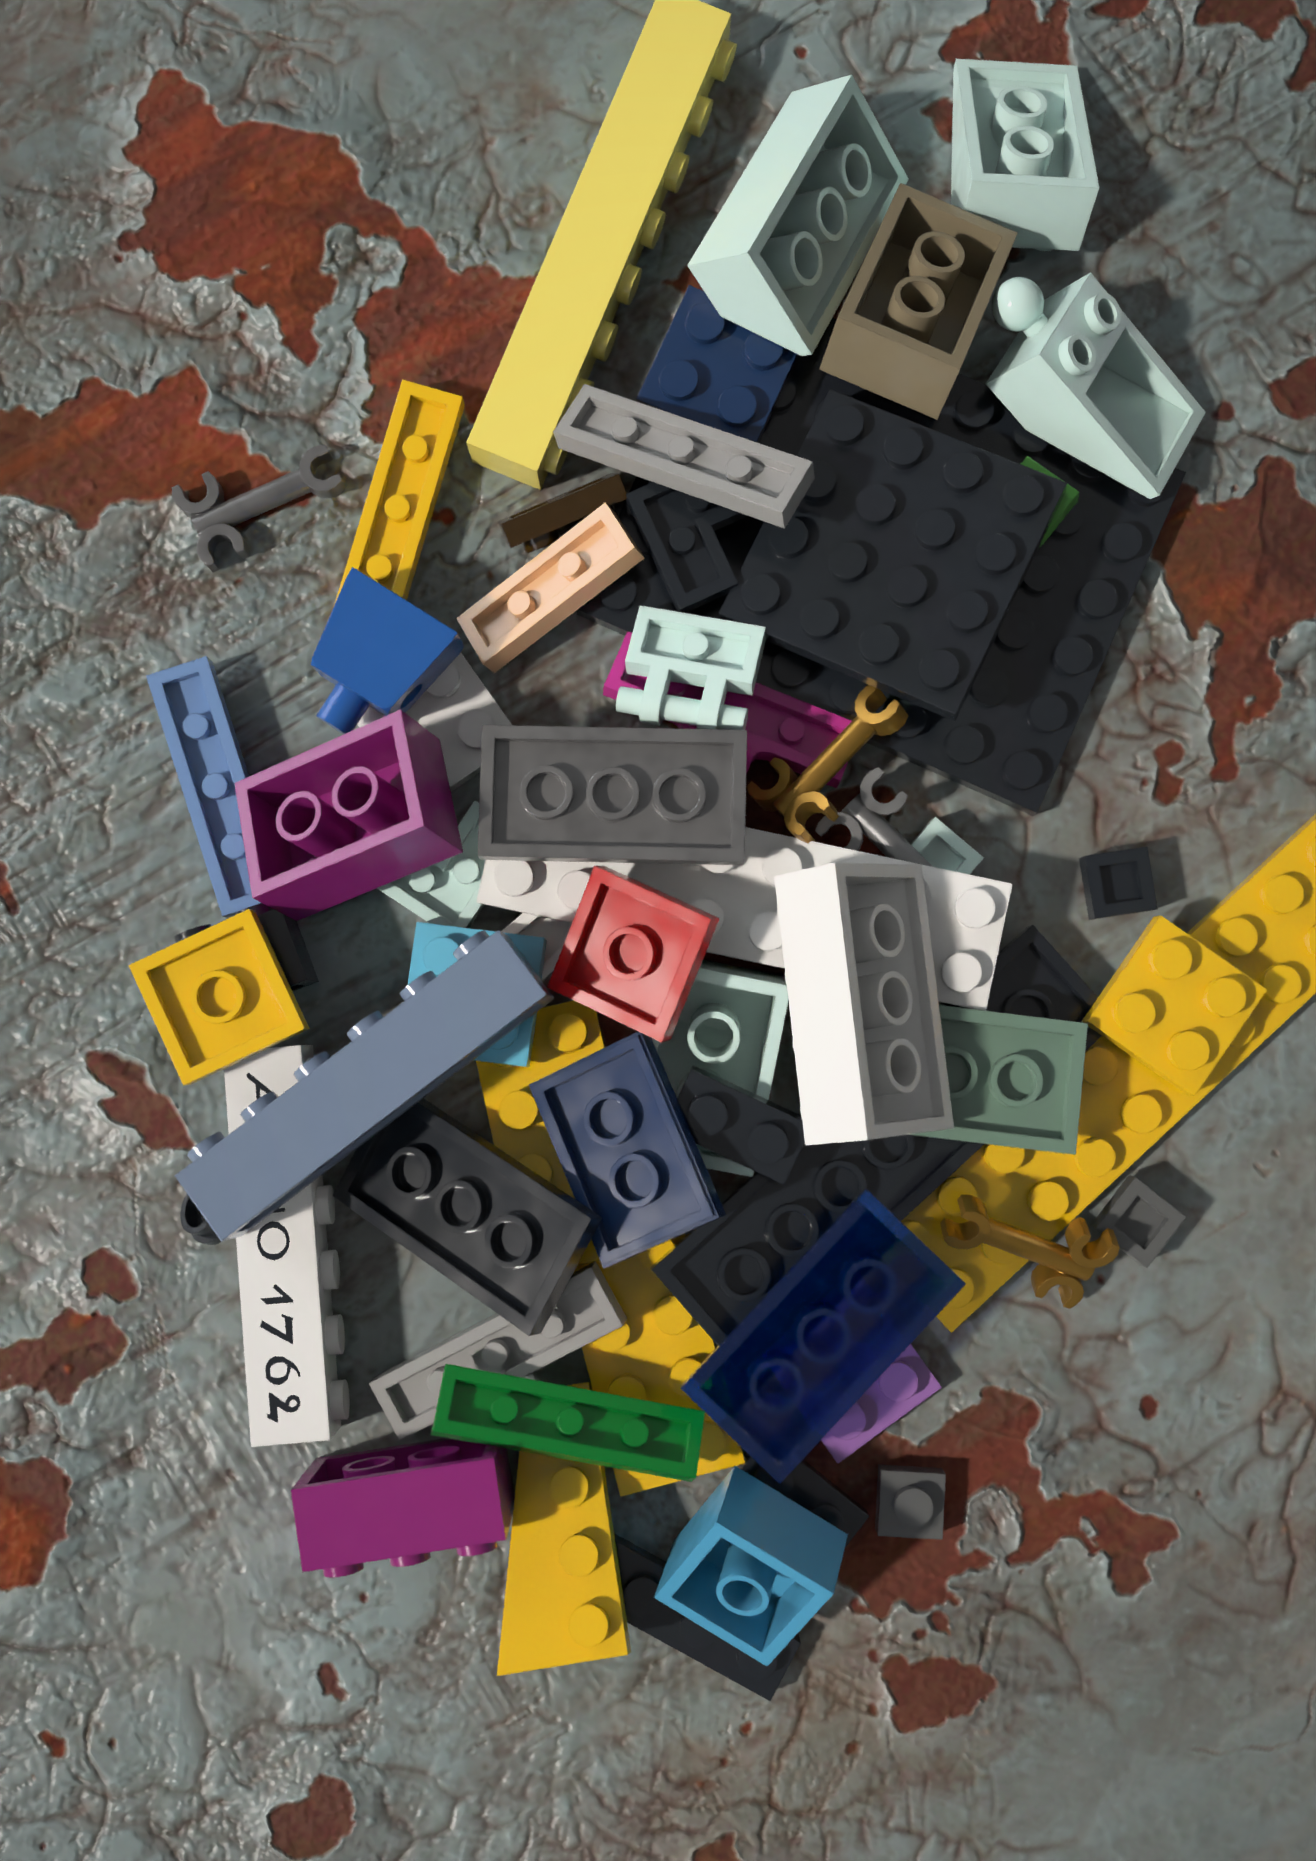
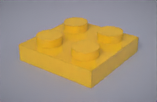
M247 909L128 965L183 1086L198 1082L310 1029L255 910Z
M1159 915L1152 918L1082 1022L1088 1023L1090 1028L1186 1095L1195 1096L1268 989Z

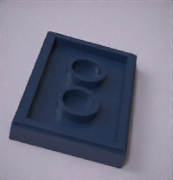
M636 1032L529 1084L575 1200L602 1217L592 1237V1242L603 1269L726 1216L651 1037Z

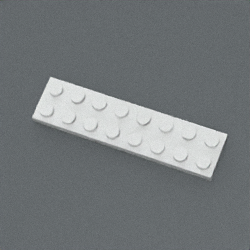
M745 827L744 865L485 860L476 902L572 923L594 866H606L720 918L706 952L785 969L774 876L834 862L922 864L813 841L807 844L794 837ZM922 865L938 1002L986 1011L1012 883Z

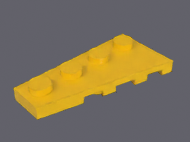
M591 1382L567 1385L593 1391ZM519 1451L497 1676L630 1654L631 1646L604 1466Z

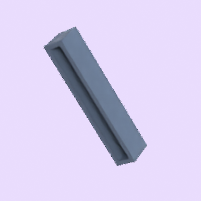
M483 930L467 939L453 952V955L458 960L438 976L433 971H428L413 980L400 992L401 997L404 999L403 1003L384 1017L380 1011H376L359 1021L347 1032V1036L351 1040L349 1044L331 1057L327 1051H324L309 1059L294 1072L293 1075L298 1080L295 1085L279 1097L272 1091L258 1098L241 1112L240 1115L245 1123L226 1137L222 1132H217L207 1137L188 1152L187 1156L192 1163L177 1173L175 1177L221 1242L243 1236L555 999L508 935L497 930L489 936Z

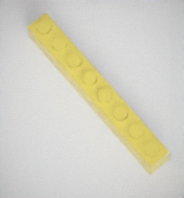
M655 0L466 442L473 463L539 490L542 489L548 472L557 475L561 470L567 451L558 448L553 431L583 385L587 384L594 387V382L588 380L596 359L605 362L612 350L618 331V325L612 323L620 302L630 305L634 298L642 274V268L636 266L644 246L653 249L659 239L666 212L660 210L668 190L677 193L680 189L689 164V155L684 154L691 135L699 138L702 136L713 106V99L708 98L715 79L724 82L731 69L737 48L736 43L729 41L731 13L699 0Z

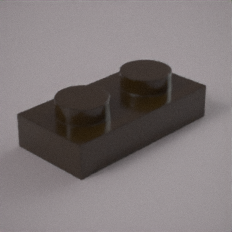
M610 473L497 522L510 548L522 544L525 553H530L548 546L559 539L557 528L578 519L581 522L605 502L618 515L614 504L625 500L627 493L619 474Z

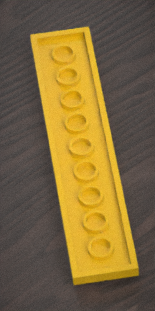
M1316 813L1187 932L1191 937L1268 989L1195 1096L1186 1095L1101 1036L1085 1051L1076 1155L984 1144L873 1246L875 1251L951 1333L1029 1261L985 1243L971 1249L950 1247L944 1241L940 1223L944 1218L956 1223L968 1221L961 1216L958 1198L961 1195H973L981 1199L985 1204L989 1218L1051 1241L1316 993Z

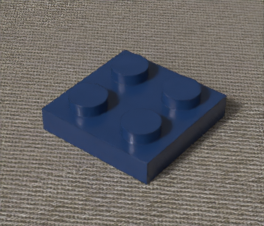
M689 285L636 400L639 403L759 443L798 358V354L721 317L706 293Z

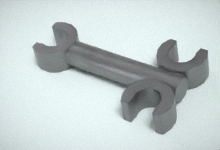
M316 445L309 448L302 455L299 469L225 502L224 491L220 483L209 471L202 474L208 491L206 497L200 502H190L187 494L179 484L173 486L172 498L175 504L187 517L191 518L193 526L199 535L197 554L205 566L212 572L220 570L214 558V549L219 543L224 541L232 543L233 548L241 559L249 557V547L246 540L233 526L309 492L321 498H333L340 495L346 489V486L339 474L325 480L315 478L316 469L320 465L333 460L327 446Z
M879 767L869 771L864 776L860 785V794L841 812H837L839 817L834 822L824 816L818 822L815 830L822 837L832 826L842 824L847 826L851 832V840L844 847L846 849L859 851L863 843L864 834L886 857L933 867L882 816L898 812L905 805L908 795L902 790L889 803H879L872 795V789L874 784L885 774Z

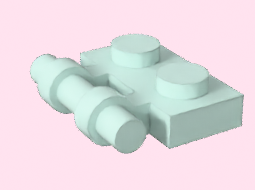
M640 605L625 665L627 674L647 677L644 690L620 686L616 699V711L638 715L641 723L660 726L662 721L666 720L697 726V729L745 730L748 708L725 705L724 702L727 691L753 696L766 642V627ZM670 682L704 687L702 699L697 700L669 695Z

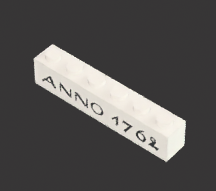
M313 1045L268 1048L224 1069L229 1134L245 1123L240 1114L251 1103L272 1091L279 1097L298 1082L293 1074L300 1066L314 1057ZM320 1176L243 1236L236 1238L251 1447L331 1440L341 1427V1420L348 1419L350 1399L348 1383L346 1379L338 1380L336 1354H343L344 1323L341 1314L333 1315L331 1289L339 1288L340 1264L337 1251L328 1250L326 1224H333L335 1221V1198L332 1196L334 1193L332 1186H323V1176Z

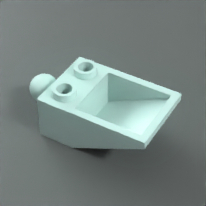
M1091 272L1045 300L1039 286L1028 278L1015 277L1003 282L994 293L992 313L1000 326L1010 331H1019L986 385L1028 432L1149 499L1159 496L1206 413L1125 315L1115 298L1107 293Z

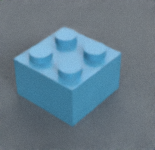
M734 1466L674 1539L654 1598L765 1666H768L834 1594L848 1534L737 1466Z

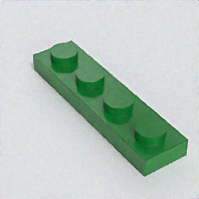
M445 1364L431 1435L692 1482L697 1476L705 1411Z

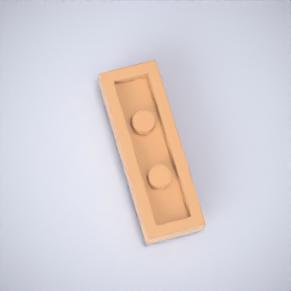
M605 502L456 619L482 664L496 673L641 562L644 556L617 514Z

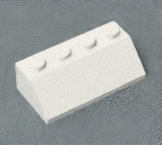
M834 862L774 876L805 1145L861 1141L953 1129L954 1123L922 865Z

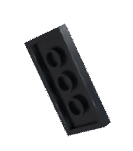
M424 1098L355 1150L332 1195L528 1336L542 1333L602 1220L601 1216Z

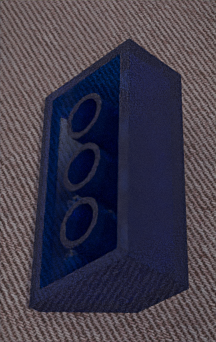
M865 1189L681 1385V1389L780 1484L957 1295L966 1283Z

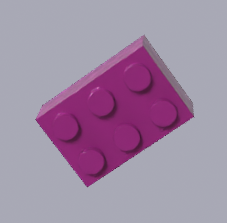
M401 709L234 783L252 898L296 921L463 853L440 739Z
M442 1438L316 1458L291 1489L302 1572L323 1569L324 1577L336 1578L361 1571L364 1568L365 1562L390 1559L391 1566L406 1567L427 1561L431 1557L430 1552L456 1548L459 1556H475L493 1551L497 1548L498 1541L506 1540L513 1517L515 1496L508 1449Z

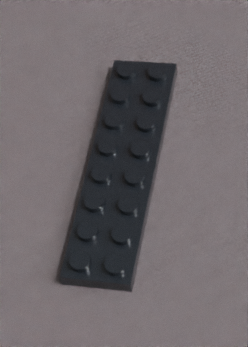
M1031 925L1025 928L998 953L986 1011L1083 1023V1018L1098 996L1036 927ZM942 1003V1004H941V1005H943V1006L959 1007V1006L950 1005V1004H945V1003ZM1089 1026L1087 1028L1086 1050L1102 1036ZM913 1135L805 1145L804 1143L784 1185L758 1172L754 1173L753 1177H750L721 1203L726 1216L690 1231L650 1269L740 1370L984 1144Z

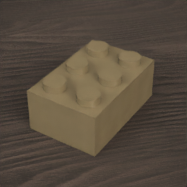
M900 183L837 317L819 370L937 420L961 369L1018 233Z

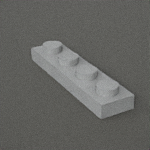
M587 384L583 385L553 431L559 449L784 529L815 479L813 461Z
M595 1261L572 1274L541 1334L528 1336L495 1313L377 1375L369 1385L399 1440H402L433 1424L445 1364L523 1378L622 1327L627 1317Z

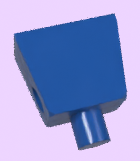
M352 567L345 579L311 661V666L322 677L335 685L316 716L337 731L346 734L355 729L369 706L384 716L400 709L406 713L461 653L464 645L458 632Z

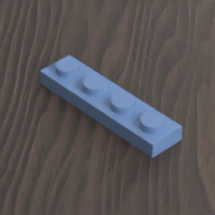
M205 656L146 675L222 917L230 918L240 910L261 903L252 898L234 784L249 777L213 661Z

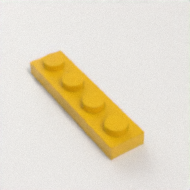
M402 379L337 598L348 573L354 567L407 601L464 411L465 403L463 396Z

